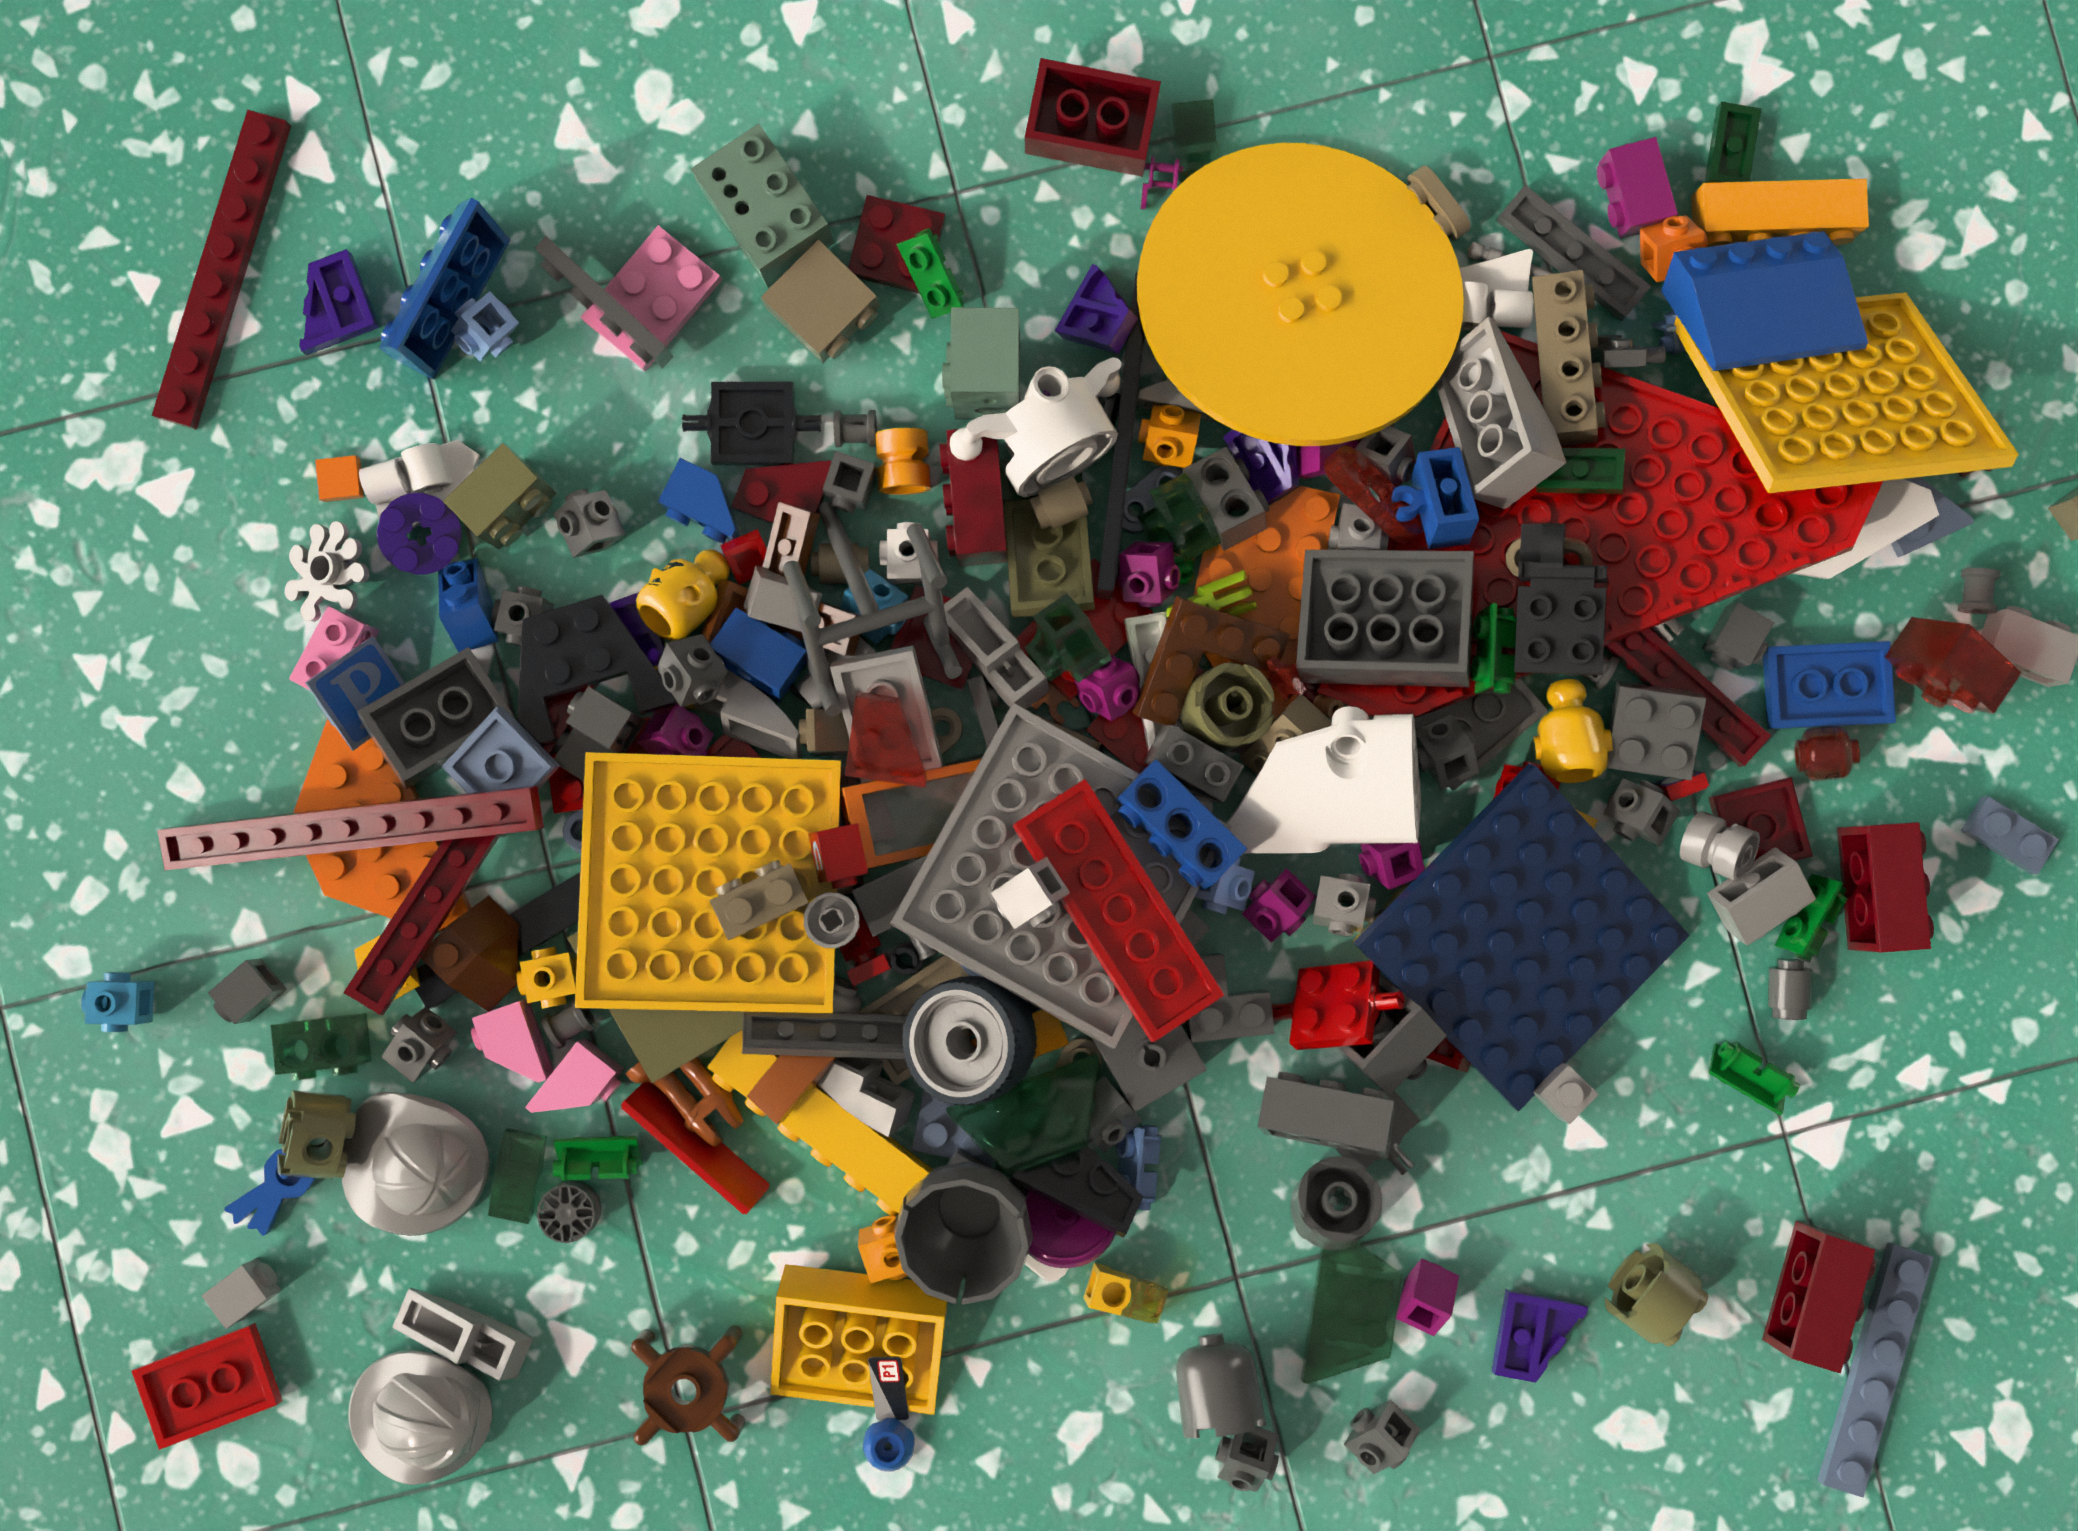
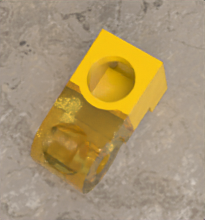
M1094 1262L1083 1299L1091 1309L1144 1322L1159 1323L1169 1289L1158 1283L1135 1278L1133 1275L1116 1271L1109 1266Z

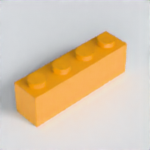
M1867 179L1703 183L1691 196L1692 221L1705 231L1708 247L1821 231L1827 234L1834 245H1843L1853 242L1855 237L1869 227Z

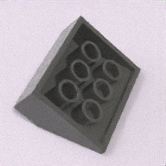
M1305 550L1296 669L1302 683L1470 687L1474 551Z

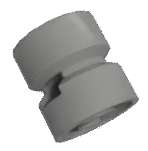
M1701 811L1692 818L1687 826L1680 846V858L1703 869L1712 865L1714 873L1738 882L1746 876L1755 860L1760 836L1757 831L1736 823L1728 828L1723 818Z
M825 893L817 896L808 904L804 913L803 925L807 936L815 944L824 948H838L846 945L855 937L859 928V913L856 905L848 897L839 893Z

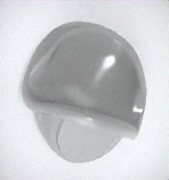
M405 1350L379 1358L360 1375L351 1394L348 1420L356 1446L374 1468L397 1482L417 1485L446 1477L468 1463L480 1450L487 1438L493 1410L488 1389L476 1375L441 1356L424 1351Z

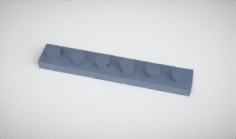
M1887 1242L1818 1476V1481L1825 1486L1864 1498L1934 1257Z

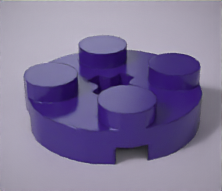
M409 493L391 501L380 514L376 529L377 542L384 557L399 570L416 575L431 574L446 567L457 554L462 536L457 515L441 499L424 493ZM419 521L422 527L431 528L432 535L426 537V545L419 546L416 540L409 541L407 533L413 530L412 523Z

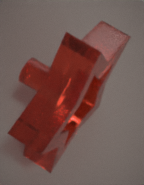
M1274 656L1267 660L1270 672L1267 680L1271 686L1279 691L1285 702L1293 694L1301 695L1307 690L1298 678L1296 664L1285 665Z

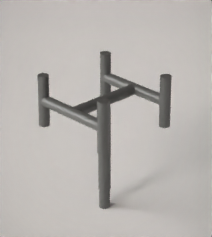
M829 501L821 503L818 511L862 616L819 628L818 625L821 623V617L797 561L786 562L783 566V572L794 597L807 650L805 660L826 714L828 716H836L841 713L842 706L831 681L823 645L926 613L928 615L923 619V624L947 677L950 679L959 677L962 674V668L950 644L941 588L947 584V578L922 525L914 523L907 528L906 532L919 559L925 596L879 610L836 509L831 506Z

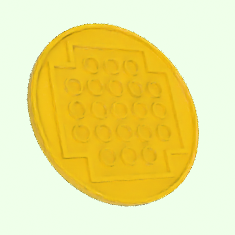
M1307 143L1264 144L1238 150L1203 166L1182 182L1163 203L1151 223L1140 256L1137 275V304L1145 337L1155 359L1170 381L1197 408L1231 429L1257 439L1293 446H1325L1361 439L1392 425L1411 412L1439 381L1454 353L1463 320L1464 296L1459 264L1448 236L1432 219L1435 215L1425 203L1421 205L1412 190H1408L1406 184L1382 167L1349 152L1322 145Z

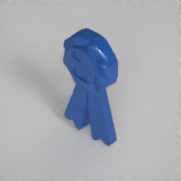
M282 1149L276 1150L264 1165L265 1182L224 1209L226 1212L233 1214L234 1224L242 1222L257 1209L247 1228L257 1229L262 1236L271 1231L284 1198L302 1196L317 1179L279 1175L277 1156L278 1154H285L282 1152Z

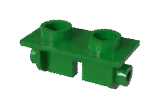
M926 228L916 233L915 237L896 245L933 319L951 313V307H964V301L961 297L964 295V291L960 290L951 269H946L944 264L946 258L937 241V234H932L930 228Z
M1493 603L1479 611L1473 623L1472 633L1473 638L1477 640V653L1473 658L1470 673L1471 679L1475 681V694L1484 692L1494 687L1495 693L1507 694L1511 693V686L1516 684V673L1514 672L1515 655L1501 654L1502 648L1514 649L1516 646L1517 617L1514 616V609H1497V603Z
M1811 874L1808 884L1816 900L1801 909L1796 915L1788 918L1774 945L1795 953L1794 956L1810 963L1812 957H1818L1819 950L1829 931L1821 927L1823 921L1833 925L1842 906L1848 900L1845 897L1847 889L1842 886V882Z
M1725 1041L1721 1046L1716 1043L1713 1046L1708 1073L1722 1083L1731 1086L1753 1099L1756 1103L1781 1116L1784 1110L1785 1096L1794 1097L1800 1088V1084L1795 1081V1076L1772 1063L1767 1064L1762 1070L1758 1067L1762 1064L1763 1058L1741 1046L1736 1041L1733 1043Z
M637 1136L573 1137L554 1139L553 1141L558 1160L553 1161V1176L561 1177L562 1181L591 1179L593 1167H599V1179H630L632 1174L639 1173V1166L643 1165Z

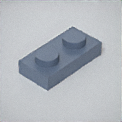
M1983 796L1979 799L1961 829V832L2029 874H2039L2059 840L1989 796Z

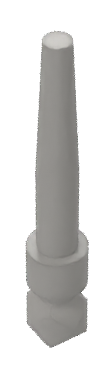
M1473 242L1470 245L1467 253L1469 258L1475 260L1482 258L1485 261L1506 256L1502 254L1501 250L1492 247L1488 250L1485 249V245ZM1531 264L1530 275L1532 276L1554 274Z

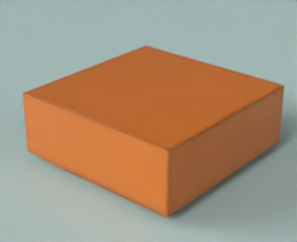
M352 455L315 460L319 500L330 502L364 498L359 477L361 461L358 456Z

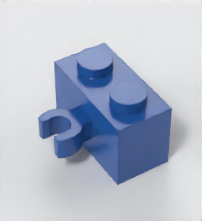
M1460 447L1419 452L1410 478L1412 487H1396L1391 496L1392 502L1405 501L1410 505L1398 508L1396 514L1397 521H1410L1417 514H1420L1429 549L1470 544L1479 521V516Z
M736 607L710 643V646L722 658L728 671L751 683L762 693L780 703L806 665L805 656L807 650L803 648V643L795 636L787 632H783L781 635L769 628L768 622L751 618Z

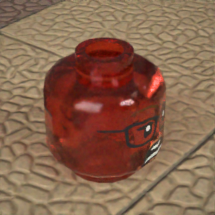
M1841 726L1810 728L1804 731L1800 740H1795L1794 754L1797 771L1804 772L1811 781L1845 779L1852 771V764L1860 763L1858 740L1850 739L1848 732Z

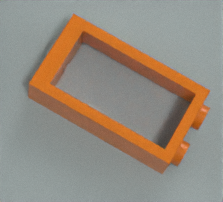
M981 759L842 788L840 790V806L844 824L858 823L867 869L918 859L928 855Z

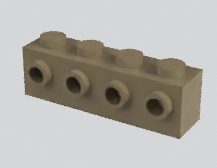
M1583 270L1532 277L1543 408L1556 430L1561 446L1598 442V428L1606 427L1604 402L1595 403L1594 388L1602 387L1600 362H1591L1590 349L1598 348L1597 324H1588L1587 310L1595 309L1593 284L1584 285Z

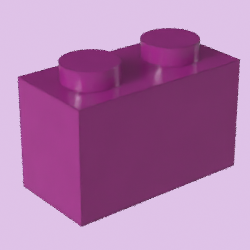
M1656 137L1611 148L1598 162V183L1602 189H1606L1610 203L1608 205V218L1613 228L1617 227L1620 239L1640 234V228L1663 222L1668 217L1678 215Z

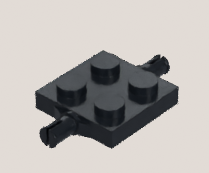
M711 382V403L707 410V415H682V421L684 422L682 423L683 432L707 431L711 442L710 462L712 465L779 466L794 464V442L798 431L822 432V415L797 414L794 406L793 382Z

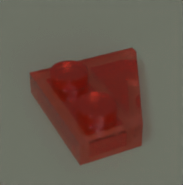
M857 691L845 776L926 787L927 773L899 698Z

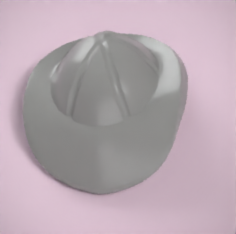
M382 1092L374 1094L364 1101L355 1113L356 1122L352 1138L344 1139L342 1151L347 1153V1166L342 1178L343 1189L346 1199L356 1215L372 1227L385 1232L407 1236L433 1233L452 1225L462 1218L481 1196L487 1182L490 1164L485 1139L475 1124L467 1116L450 1105L420 1095Z

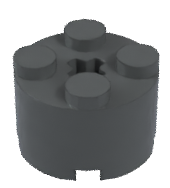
M1340 1156L1328 1157L1309 1168L1295 1186L1291 1196V1215L1298 1235L1313 1245L1327 1250H1341L1357 1244L1373 1228L1382 1210L1381 1189L1377 1181H1374L1372 1176L1366 1171L1367 1168L1354 1159ZM1332 1196L1337 1197V1204L1343 1206L1340 1211L1335 1210L1333 1204L1328 1202Z

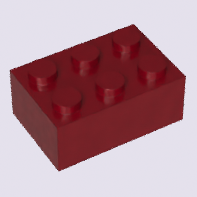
M1040 58L1025 132V154L1143 177L1161 81Z
M958 429L946 430L947 442L939 443L943 476L950 475V484H943L946 515L953 516L954 525H946L950 556H957L959 567L1008 563L998 439L981 437L983 442L981 453L973 460L963 461L957 459L952 454L950 448V438Z
M1920 823L1838 827L1842 886L1847 889L1845 897L1848 899L1844 903L1848 950L1882 953L1931 949L1930 939L1934 935V923L1927 909L1926 897L1930 893V881L1928 875L1924 872L1923 855L1926 852V838L1920 830Z
M1795 1221L1762 1340L1791 1359L1841 1374L1843 1364L1849 1361L1852 1354L1853 1343L1851 1336L1855 1322L1861 1319L1864 1311L1862 1296L1866 1282L1872 1278L1875 1272L1876 1261L1874 1254L1876 1249L1845 1235Z

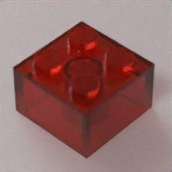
M1911 617L1885 655V658L1897 668L1895 673L1898 677L1910 684L1916 685L1923 691L1921 697L1925 701L1939 708H1944L1945 705L1954 706L1966 713H1973L1976 710L1994 714L2022 673L1970 624Z

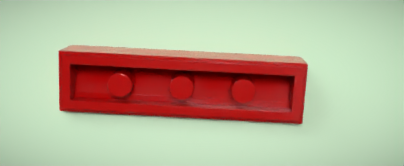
M642 1083L622 1102L621 1109L743 1215L747 1214L769 1189V1183L725 1144L721 1142L718 1146L713 1147L695 1132L688 1131L684 1125L685 1120L667 1096L653 1083Z

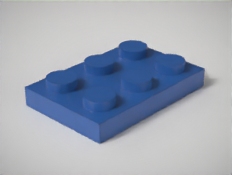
M1890 641L1767 647L1763 655L1767 730L1896 723Z

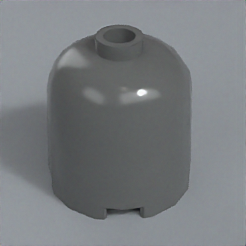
M1223 1333L1199 1336V1345L1186 1349L1180 1355L1176 1364L1183 1436L1186 1438H1199V1430L1215 1428L1216 1437L1254 1431L1256 1430L1255 1425L1266 1426L1258 1376L1252 1353L1238 1342L1224 1341Z

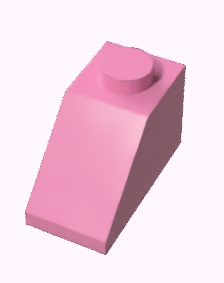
M527 999L472 1018L474 1027L471 1028V1036L476 1048L479 1051L483 1050L485 1058L538 1083L547 1080L553 1073L554 1069L531 1003H527Z
M588 1039L579 1040L525 1108L534 1113L590 1106L601 1098L606 1102L621 1085L622 1082L617 1077L624 1068Z

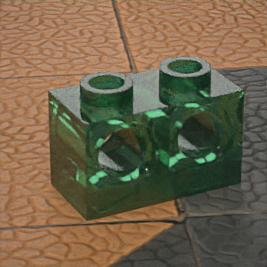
M367 1013L271 1025L275 1075L290 1073L291 1081L316 1078L317 1070L332 1068V1076L358 1073V1065L372 1062ZM339 1035L346 1037L349 1042V1051L345 1056L341 1055L336 1049V1039ZM299 1039L308 1048V1055L304 1061L298 1058L295 1053V1045Z

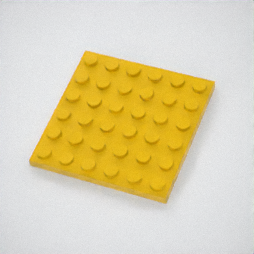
M1906 292L1855 297L1868 339L1865 349L1718 371L1712 370L1680 319L1676 316L1674 323L1676 325V334L1768 493L2012 467L2019 455Z
M585 752L575 1008L833 1013L835 948L819 946L807 936L803 923L804 913L808 904L732 940H727L709 900L718 897L715 888L737 878L741 879L744 885L758 878L755 872L756 869L778 859L782 867L789 863L791 864L808 903L819 895L837 893V889H832L831 882L818 883L808 833L839 827L841 761Z

